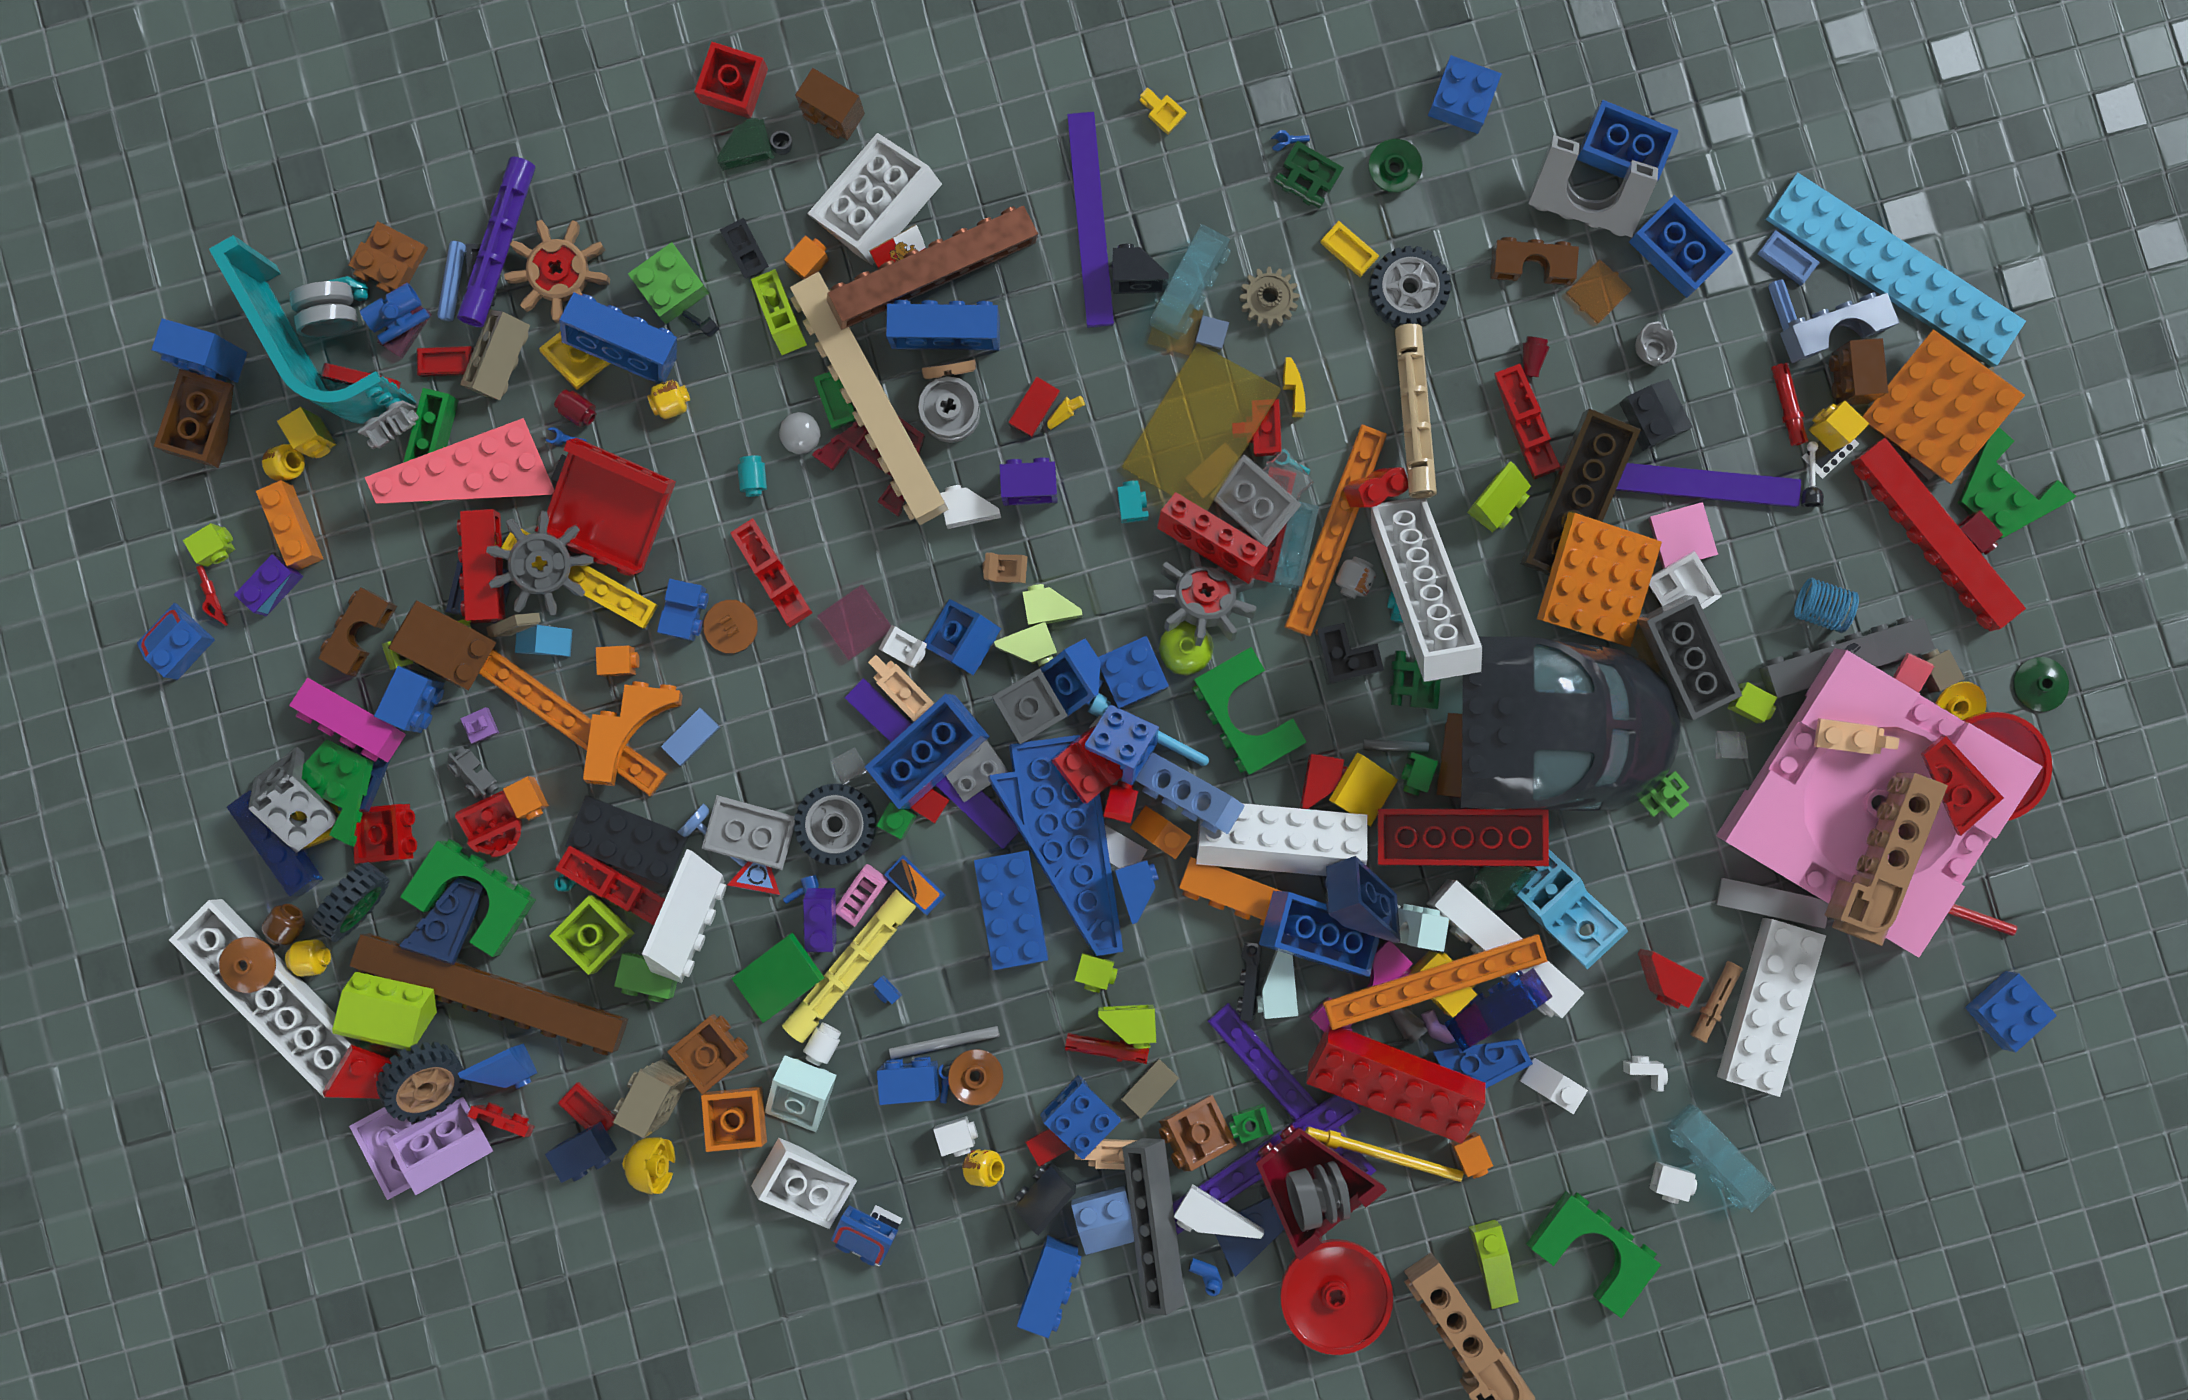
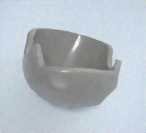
M1659 321L1648 323L1637 335L1635 343L1637 355L1644 362L1652 366L1667 364L1674 357L1677 349L1673 330L1665 329L1661 325L1662 322Z
M803 412L789 414L781 422L779 437L783 446L788 451L798 455L813 450L818 445L821 436L816 420L811 415Z

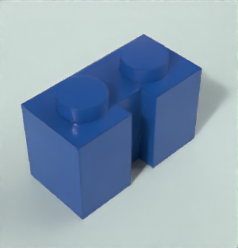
M669 579L665 595L666 602L664 610L661 612L657 632L662 635L694 641L695 636H699L702 629V620H699L701 610H705L708 603L709 594L706 593V588L697 584Z

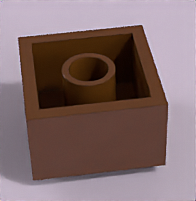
M814 68L811 69L795 94L799 108L803 113L802 116L814 125L820 123L825 126L826 132L837 139L841 136L848 141L865 115L859 95Z
M1883 338L1851 340L1831 353L1829 368L1834 374L1832 396L1836 399V405L1843 401H1846L1849 405L1869 404L1888 393Z

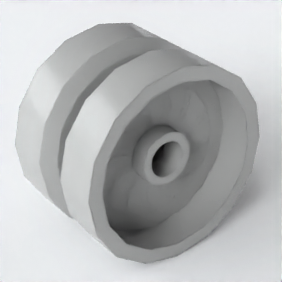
M339 281L315 282L302 285L289 292L291 308L298 313L294 316L296 333L301 336H334L349 332L358 326L356 310L349 306L353 303L351 286L347 283Z
M950 376L935 379L921 393L918 405L921 420L930 435L939 441L949 443L963 441L972 435L979 425L981 411L977 395L972 387L962 379ZM949 407H953L955 409V411L950 410L948 414L945 412L946 409Z

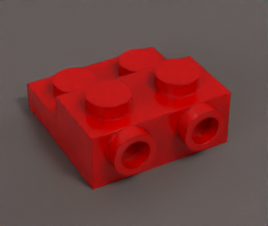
M1096 726L1089 728L1051 760L1084 804L1091 801L1107 786L1113 785L1123 776V770L1120 769L1121 765L1085 749V743Z
M410 804L374 806L370 808L369 812H362L361 822L356 824L354 833L357 836L354 846L355 864L414 859L413 853L417 849V841L412 837L411 825L415 822V813L410 809Z

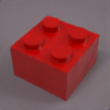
M712 41L694 93L702 104L751 119L768 71L767 65L762 57Z

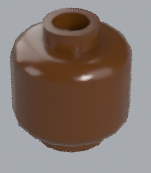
M292 904L275 906L262 923V931L267 941L276 946L292 944L305 926L303 913Z

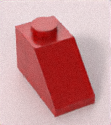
M1309 754L1300 809L1310 808L1336 789L1347 770V766H1343L1344 759Z
M1118 781L1117 786L1111 785L1103 817L1131 823L1138 791L1133 790L1134 785H1129L1122 781Z

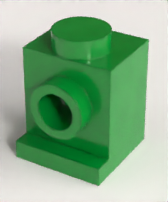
M1413 752L1408 753L1407 759L1412 761L1410 764H1405L1401 779L1405 780L1403 791L1419 796L1420 792H1428L1438 761Z
M1263 1104L1232 1113L1234 1121L1229 1122L1234 1139L1239 1137L1241 1143L1274 1134ZM1248 1121H1253L1256 1124L1255 1128L1251 1131L1245 1128V1124Z

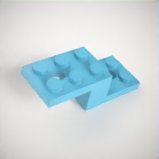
M1550 850L1549 867L1529 866L1527 869L1520 870L1516 866H1485L1524 903L1529 915L1586 969L1590 968L1628 932L1627 928L1587 892L1582 879ZM1586 924L1595 927L1594 932L1589 936L1580 934L1581 927Z

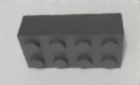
M1684 595L1637 619L1683 718L1695 720L1743 696L1697 596Z

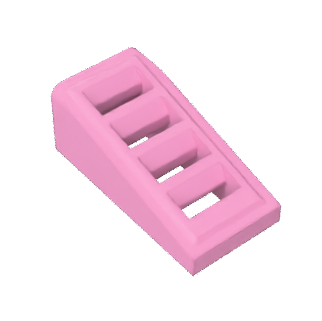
M866 864L837 904L836 914L856 927L889 879L869 864ZM864 877H866V878H867L868 880H870L872 883H874L875 885H877V887H875L873 884H871V883L868 882L866 879H864ZM858 885L862 886L872 894L868 896L866 893L857 888ZM852 894L855 895L857 898H859L860 900H862L865 904H864V905H861L860 903H858L856 900H854V899H853L852 897H850V896H851ZM845 903L856 909L858 914L856 915L844 907Z

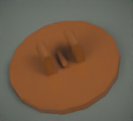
M724 600L716 603L707 612L704 619V634L707 641L714 649L723 653H738L747 649L753 643L758 632V621L754 612L747 604L738 600Z

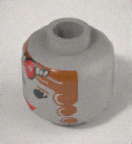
M1353 557L1352 560H1345L1335 580L1336 584L1342 588L1340 593L1351 599H1355L1357 595L1366 596L1376 577V573L1372 569L1373 565L1358 557Z

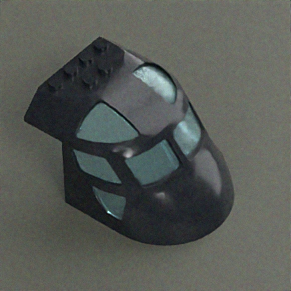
M1478 636L1482 646L1481 672L1462 675L1461 808L1608 811L1637 802L1648 795L1665 778L1678 751L1680 718L1675 699L1669 687L1647 663L1622 650L1597 645H1583L1575 642L1554 641L1536 637Z

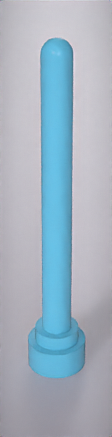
M1098 693L1093 698L1087 712L1097 717L1099 715L1103 716L1111 702L1107 701L1106 696ZM1160 731L1158 732L1157 742L1201 766H1206L1209 763V758L1206 755Z

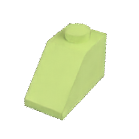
M1044 584L1027 587L1028 591L1023 592L1029 627L1043 622L1049 624L1083 618L1082 609L1050 587L1044 588Z
M1045 622L994 641L998 650L1030 664L1038 663L1039 667L1052 660L1053 656L1058 655Z

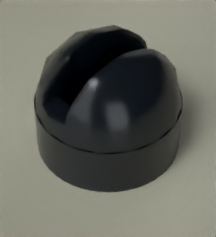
M786 131L774 132L770 138L771 148L779 155L788 154L792 148L791 135Z

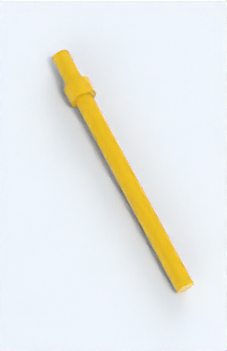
M1308 1126L1305 1132L1323 1142L1324 1145L1333 1149L1338 1147L1458 1182H1461L1463 1179V1171L1346 1138L1336 1131L1328 1130L1326 1132Z

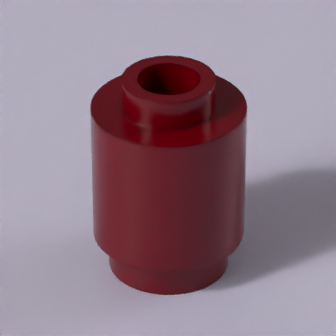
M563 390L554 402V407L558 409V413L580 428L585 425H591L596 418V406L575 391Z

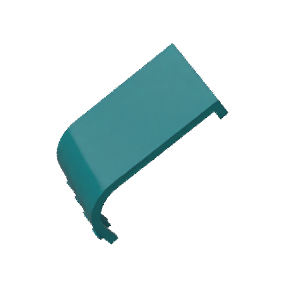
M234 235L209 248L276 370L287 386L294 392L344 420L359 424H365L369 419L379 417L387 411L388 406L395 402L403 400L411 405L416 404L411 393L407 394L404 389H398L396 384L393 382L389 383L387 378L384 376L380 377L376 371L344 389L328 391L268 284L269 280L281 274L277 265Z

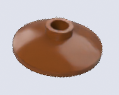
M238 938L228 944L222 952L219 962L220 974L224 982L237 992L252 993L259 991L270 983L275 974V954L271 947L259 938ZM243 960L247 963L245 971L240 968V963Z
M972 1049L965 1051L957 1056L950 1066L948 1073L949 1087L955 1097L963 1103L969 1105L985 1104L991 1101L1002 1087V1066L994 1055L985 1050ZM978 1071L979 1078L975 1081L970 1080V1073Z

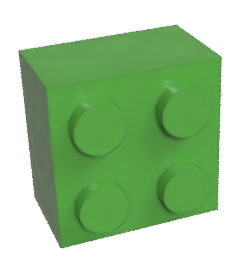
M672 242L628 273L665 324H668L682 314L684 310H687L709 294L706 287Z

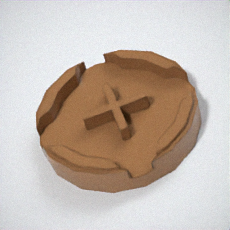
M975 359L921 369L923 378L932 379L946 375L972 372L976 369Z

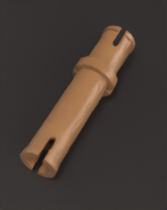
M1729 961L1726 962V966L1705 1007H1701L1699 1011L1701 1015L1690 1034L1692 1037L1707 1043L1716 1022H1720L1722 1018L1720 1014L1743 971L1742 967Z

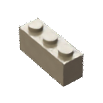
M490 310L460 385L487 398L501 400V397L508 389V380L511 372L518 364V355L521 347L528 339L530 325L505 312Z

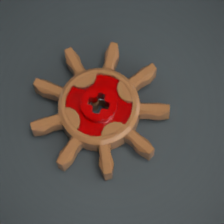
M542 220L536 221L537 231L541 236L542 243L533 250L514 240L510 244L518 255L527 258L526 270L512 271L504 274V277L509 284L529 281L533 287V290L520 304L523 310L528 313L543 297L552 301V319L555 323H560L559 320L563 314L562 304L570 300L573 292L582 295L587 282L610 285L611 279L608 275L589 271L587 263L606 250L601 242H597L580 251L574 245L580 231V226L576 221H571L564 239L561 240L551 239L548 227ZM555 268L562 269V272L560 274L558 272L554 273L553 270Z

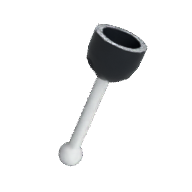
M1811 441L1807 444V449L1810 451V486L1801 495V506L1820 507L1824 505V494L1821 489L1815 486V451L1818 449V444Z

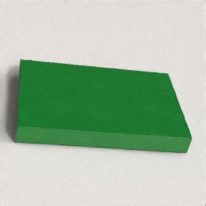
M791 933L731 979L762 1023H765L822 981L824 976L795 935Z

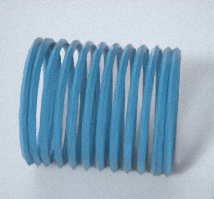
M1809 578L1800 590L1794 614L1796 619L1805 620V622L1808 621L1814 625L1817 624L1818 626L1844 633L1850 627L1856 615L1859 595L1857 592H1851L1836 585H1829L1828 582L1824 583V581L1820 582V580L1815 578ZM1812 583V586H1811L1810 590L1808 591L1807 597H1806V599H1805V603H1804V607H1803V612L1801 613L1802 604H1803V600H1804L1805 594H1806V592H1807V590H1808L1810 584ZM1822 592L1821 597H1820V600H1819V603H1818V605H1817V607H1816V603H1817V601H1818L1819 595H1820V593ZM1826 594V597H1825V599H1824L1823 605H1822V607H1821V609H1820L1822 600H1823V598H1824V595ZM1829 595H1830L1829 602H1828L1827 607H1826V609H1825V611H1824L1826 602H1827L1828 597H1829ZM1835 596L1834 601H1833V604H1832V607H1831V609H1830V611H1829V607H1830V605H1831L1832 599H1833V597ZM1838 597H1839L1838 604H1837L1836 609H1835V611H1834V613H1833V609H1834L1835 604H1836V601H1837V599H1838ZM1853 597V601H1852V605H1851L1849 614H1848L1846 620L1844 621V623H1843L1842 626H1841V623H1842V621L1844 620V618H1845V616H1846V614H1847V611H1848V609H1849L1850 602H1851V598Z

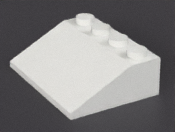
M877 133L807 214L853 253L870 265H873L875 262L869 250L900 234L942 183L928 165Z
M688 849L685 852L642 953L651 972L680 983L683 982L685 976L689 977L693 970L695 961H692L694 953L696 950H701L705 941V935H702L706 925L710 926L716 914V910L713 909L717 899L722 900L727 887L720 872Z

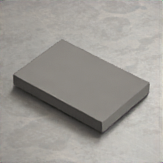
M1246 455L1240 458L1210 496L1214 502L1266 547L1302 505Z
M716 795L701 849L783 870L794 830L795 816Z

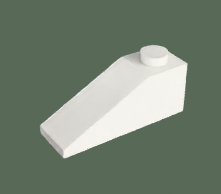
M1193 1184L1174 1215L1178 1219L1176 1223L1189 1232L1194 1229L1201 1233L1259 1239L1264 1234L1263 1228Z

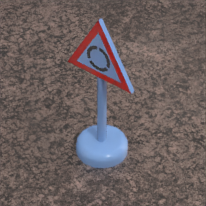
M703 803L679 829L678 833L683 837H688L698 828L703 834H706L707 827L701 822L709 814V808ZM731 857L742 868L727 886L780 895L771 867Z

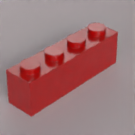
M494 509L460 511V519L457 520V531L459 536H461L462 546L458 548V557L460 563H463V573L459 576V583L461 589L464 590V601H461V614L465 617V621L472 624L500 622L506 619L504 585L491 588L489 582L495 576L503 575V558L493 557L486 553L487 546L502 547L501 515Z

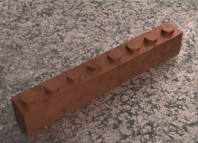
M1024 205L1017 209L1014 206L1009 207L999 217L994 219L987 217L979 221L974 228L969 230L962 228L947 240L937 239L930 243L928 248L920 252L917 249L910 251L904 255L902 260L895 263L893 260L885 262L875 272H863L848 284L841 282L831 287L830 292H827V303L841 330L887 310V304H894L895 300L908 301L1035 244L1038 232Z

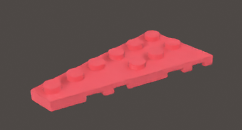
M524 418L364 477L376 504L549 496L554 493L553 485Z

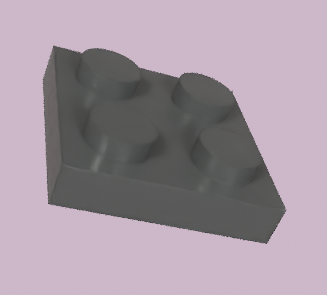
M1040 668L992 696L1019 744L1068 716Z

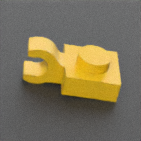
M1148 87L1140 95L1139 101L1145 107L1152 110L1148 118L1167 135L1172 132L1187 114L1168 95L1161 100Z

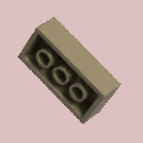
M665 1059L652 1063L650 1066L647 1065L644 1069L641 1068L639 1072L635 1071L627 1084V1087L630 1088L629 1093L625 1099L621 1098L614 1109L613 1113L617 1116L613 1123L642 1138L647 1137L667 1124L689 1078L680 1067Z

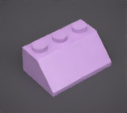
M464 1097L456 1100L452 1105H447V1109L443 1112L441 1110L436 1111V1116L431 1117L429 1115L426 1117V1120L418 1121L386 1139L415 1195L493 1152L477 1121L467 1116L470 1108Z

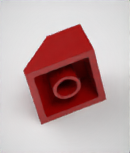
M1640 949L1638 956L1649 990L1657 994L1656 1000L1676 1009H1679L1680 1006L1689 1008L1704 977L1654 951Z

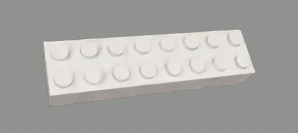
M1406 498L1383 502L1371 507V530L1424 682L1481 672L1482 646L1426 498Z
M223 899L208 900L169 941L324 1097L323 1090L350 1045L373 1051L362 1040L333 1034L332 1028L336 1014L299 976L294 975L287 968L286 963L275 952L276 970L267 986L252 993H241L231 989L224 982L220 974L219 962L222 952L228 944L238 938H261ZM243 960L240 963V968L244 971L247 969V963Z

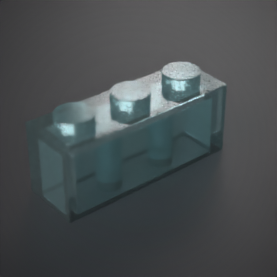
M1300 502L1302 505L1285 525V532L1272 581L1274 585L1299 590L1302 585L1319 506Z

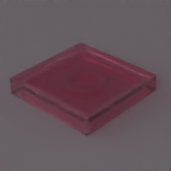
M860 585L817 615L849 661L886 636L891 627V624L863 585Z

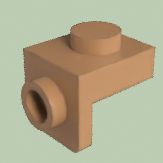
M987 552L983 562L984 579L995 583L1026 584L1028 556L998 555Z

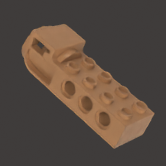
M1896 773V776L1891 777L1887 785V792L1889 794L1886 802L1881 803L1876 816L1879 820L1875 829L1873 828L1869 832L1866 840L1868 848L1865 855H1862L1857 862L1856 870L1858 874L1853 875L1851 882L1838 880L1825 913L1826 917L1834 920L1832 928L1883 946L1888 930L1897 918L1948 785L1917 773Z
M1429 1253L1404 1270L1408 1277L1404 1281L1417 1302L1423 1299L1424 1302L1420 1306L1432 1324H1440L1436 1330L1448 1348H1456L1452 1351V1354L1464 1370L1460 1383L1471 1400H1478L1476 1396L1480 1393L1484 1399L1492 1394L1494 1398L1491 1400H1535V1396L1503 1349L1496 1348L1432 1253ZM1439 1289L1437 1294L1431 1295L1434 1290ZM1455 1313L1452 1318L1447 1319L1450 1314Z

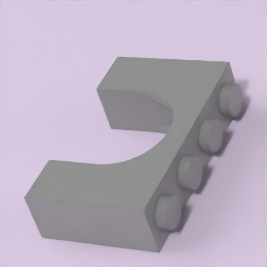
M1553 135L1531 189L1529 205H1532L1539 211L1548 210L1557 213L1562 218L1568 220L1576 219L1585 222L1586 225L1593 228L1601 227L1610 230L1618 236L1626 235L1633 237L1657 183L1658 168L1632 160L1620 188L1612 196L1602 200H1587L1578 196L1572 190L1568 181L1578 156L1580 143Z

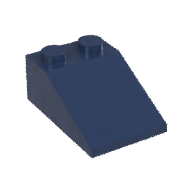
M1356 856L1326 866L1327 878L1325 879V886L1328 890L1326 907L1329 915L1344 927L1394 943L1400 942L1397 894Z

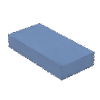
M1776 230L1757 253L1800 286L1805 283L1819 264V261Z
M699 708L661 747L682 766L720 726L702 708Z

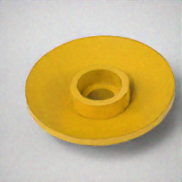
M1958 682L1951 685L1940 694L1936 701V705L1961 720L1974 714L1985 712L1987 704L1983 690L1971 682Z

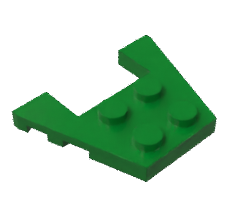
M2000 427L1997 428L1984 447L1981 448L1978 454L1979 459L1974 470L1969 475L1958 504L1969 514L1981 510L2001 531L2003 535L1999 539H2002L2073 500L2076 495L2059 480L2053 481L2038 499L1997 463V460L2014 442Z
M326 739L303 764L301 779L321 798L342 808L329 835L354 847L357 841V836L354 835L356 824L360 823L362 818V812L359 810L362 797L367 795L373 761Z

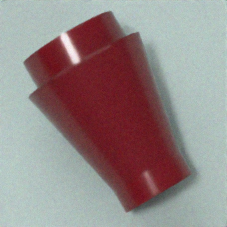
M1526 337V343H1523V371L1526 376L1539 378L1540 370L1550 348L1547 346L1548 339Z

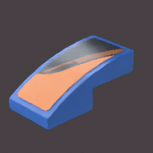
M904 855L884 874L926 915L946 896Z

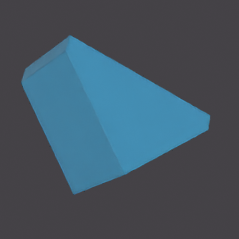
M543 625L533 626L516 634L515 653L570 657L573 630Z

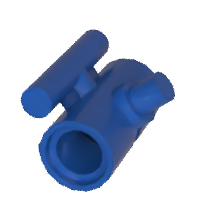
M405 283L388 293L385 300L380 298L360 310L362 318L374 333L385 326L388 327L386 331L377 335L383 345L430 318L425 308L412 315L411 311L421 306L422 303L409 283Z

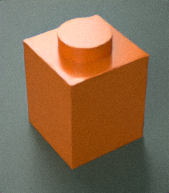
M805 235L786 256L784 261L793 272L804 280L819 272L829 261V258L825 252L827 248L818 239L814 238L812 241Z
M631 646L596 647L597 675L602 677L636 675L635 668H639L638 652H635V648Z
M527 776L503 788L517 818H527L528 821L543 815L542 810L549 806L535 777Z
M1476 1131L1468 1134L1462 1144L1456 1141L1450 1142L1463 1173L1467 1177L1479 1178L1488 1173V1168L1493 1167L1481 1136Z

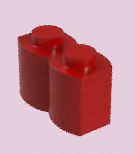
M1381 468L1373 471L1367 478L1351 481L1343 490L1349 507L1358 508L1377 506L1387 497L1403 494L1408 490L1409 486L1404 468Z

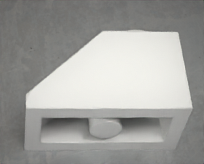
M961 485L947 487L945 492L940 493L949 509L944 512L948 529L1001 518L998 507L970 489L961 488Z
M1533 1057L1531 1060L1533 1064L1527 1067L1519 1081L1574 1114L1588 1090Z

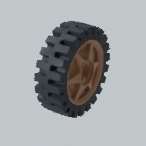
M423 1042L421 1048L415 1044L411 1046V1051L409 1052L406 1049L399 1051L401 1056L399 1058L395 1055L391 1057L390 1061L392 1064L385 1063L382 1067L384 1072H379V1081H376L377 1093L388 1114L390 1113L393 1118H398L399 1121H405L407 1118L408 1122H415L416 1117L420 1121L426 1120L427 1114L434 1117L437 1115L436 1110L438 1109L443 1112L447 1109L446 1103L452 1105L456 1101L454 1096H460L461 1088L465 1085L464 1079H461L458 1075L464 1069L456 1054L447 1045H440L439 1042H433L431 1046L428 1042Z

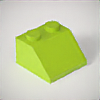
M1510 461L1499 471L1467 513L1491 532H1494L1498 527L1503 530L1513 518L1509 514L1516 506L1520 509L1529 498L1526 492L1531 485L1515 464Z
M1153 1004L1098 1007L1099 1018L1126 1043L1133 1044L1134 1048H1150V1043H1156L1155 1008Z

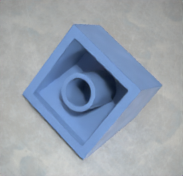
M1125 1185L1072 1199L1071 1206L1086 1255L1134 1242L1130 1203Z

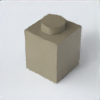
M1935 648L1921 655L1923 660L1935 666L1925 682L1930 693L1942 691L1965 679L1950 650L1939 652Z

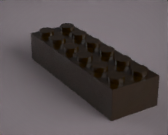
M1590 408L1582 413L1520 564L1550 576L1568 512L1577 513L1603 522L1641 429Z

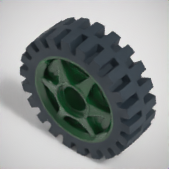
M369 862L357 866L354 871H350L347 874L346 878H342L339 881V885L331 890L330 895L325 897L324 903L320 904L317 909L318 911L313 916L312 926L332 942L343 939L345 935L347 936L351 933L352 929L355 930L359 923L367 918L366 915L373 911V907L380 902V898L384 896L385 890L389 886V878Z

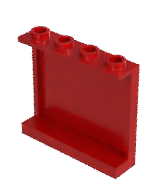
M573 438L567 440L564 451L568 452L547 510L549 517L547 534L558 539L568 528L576 525L580 530L577 536L566 544L568 550L577 554L586 553L593 557V561L602 565L611 564L617 567L618 572L627 576L642 572L676 481L581 439Z

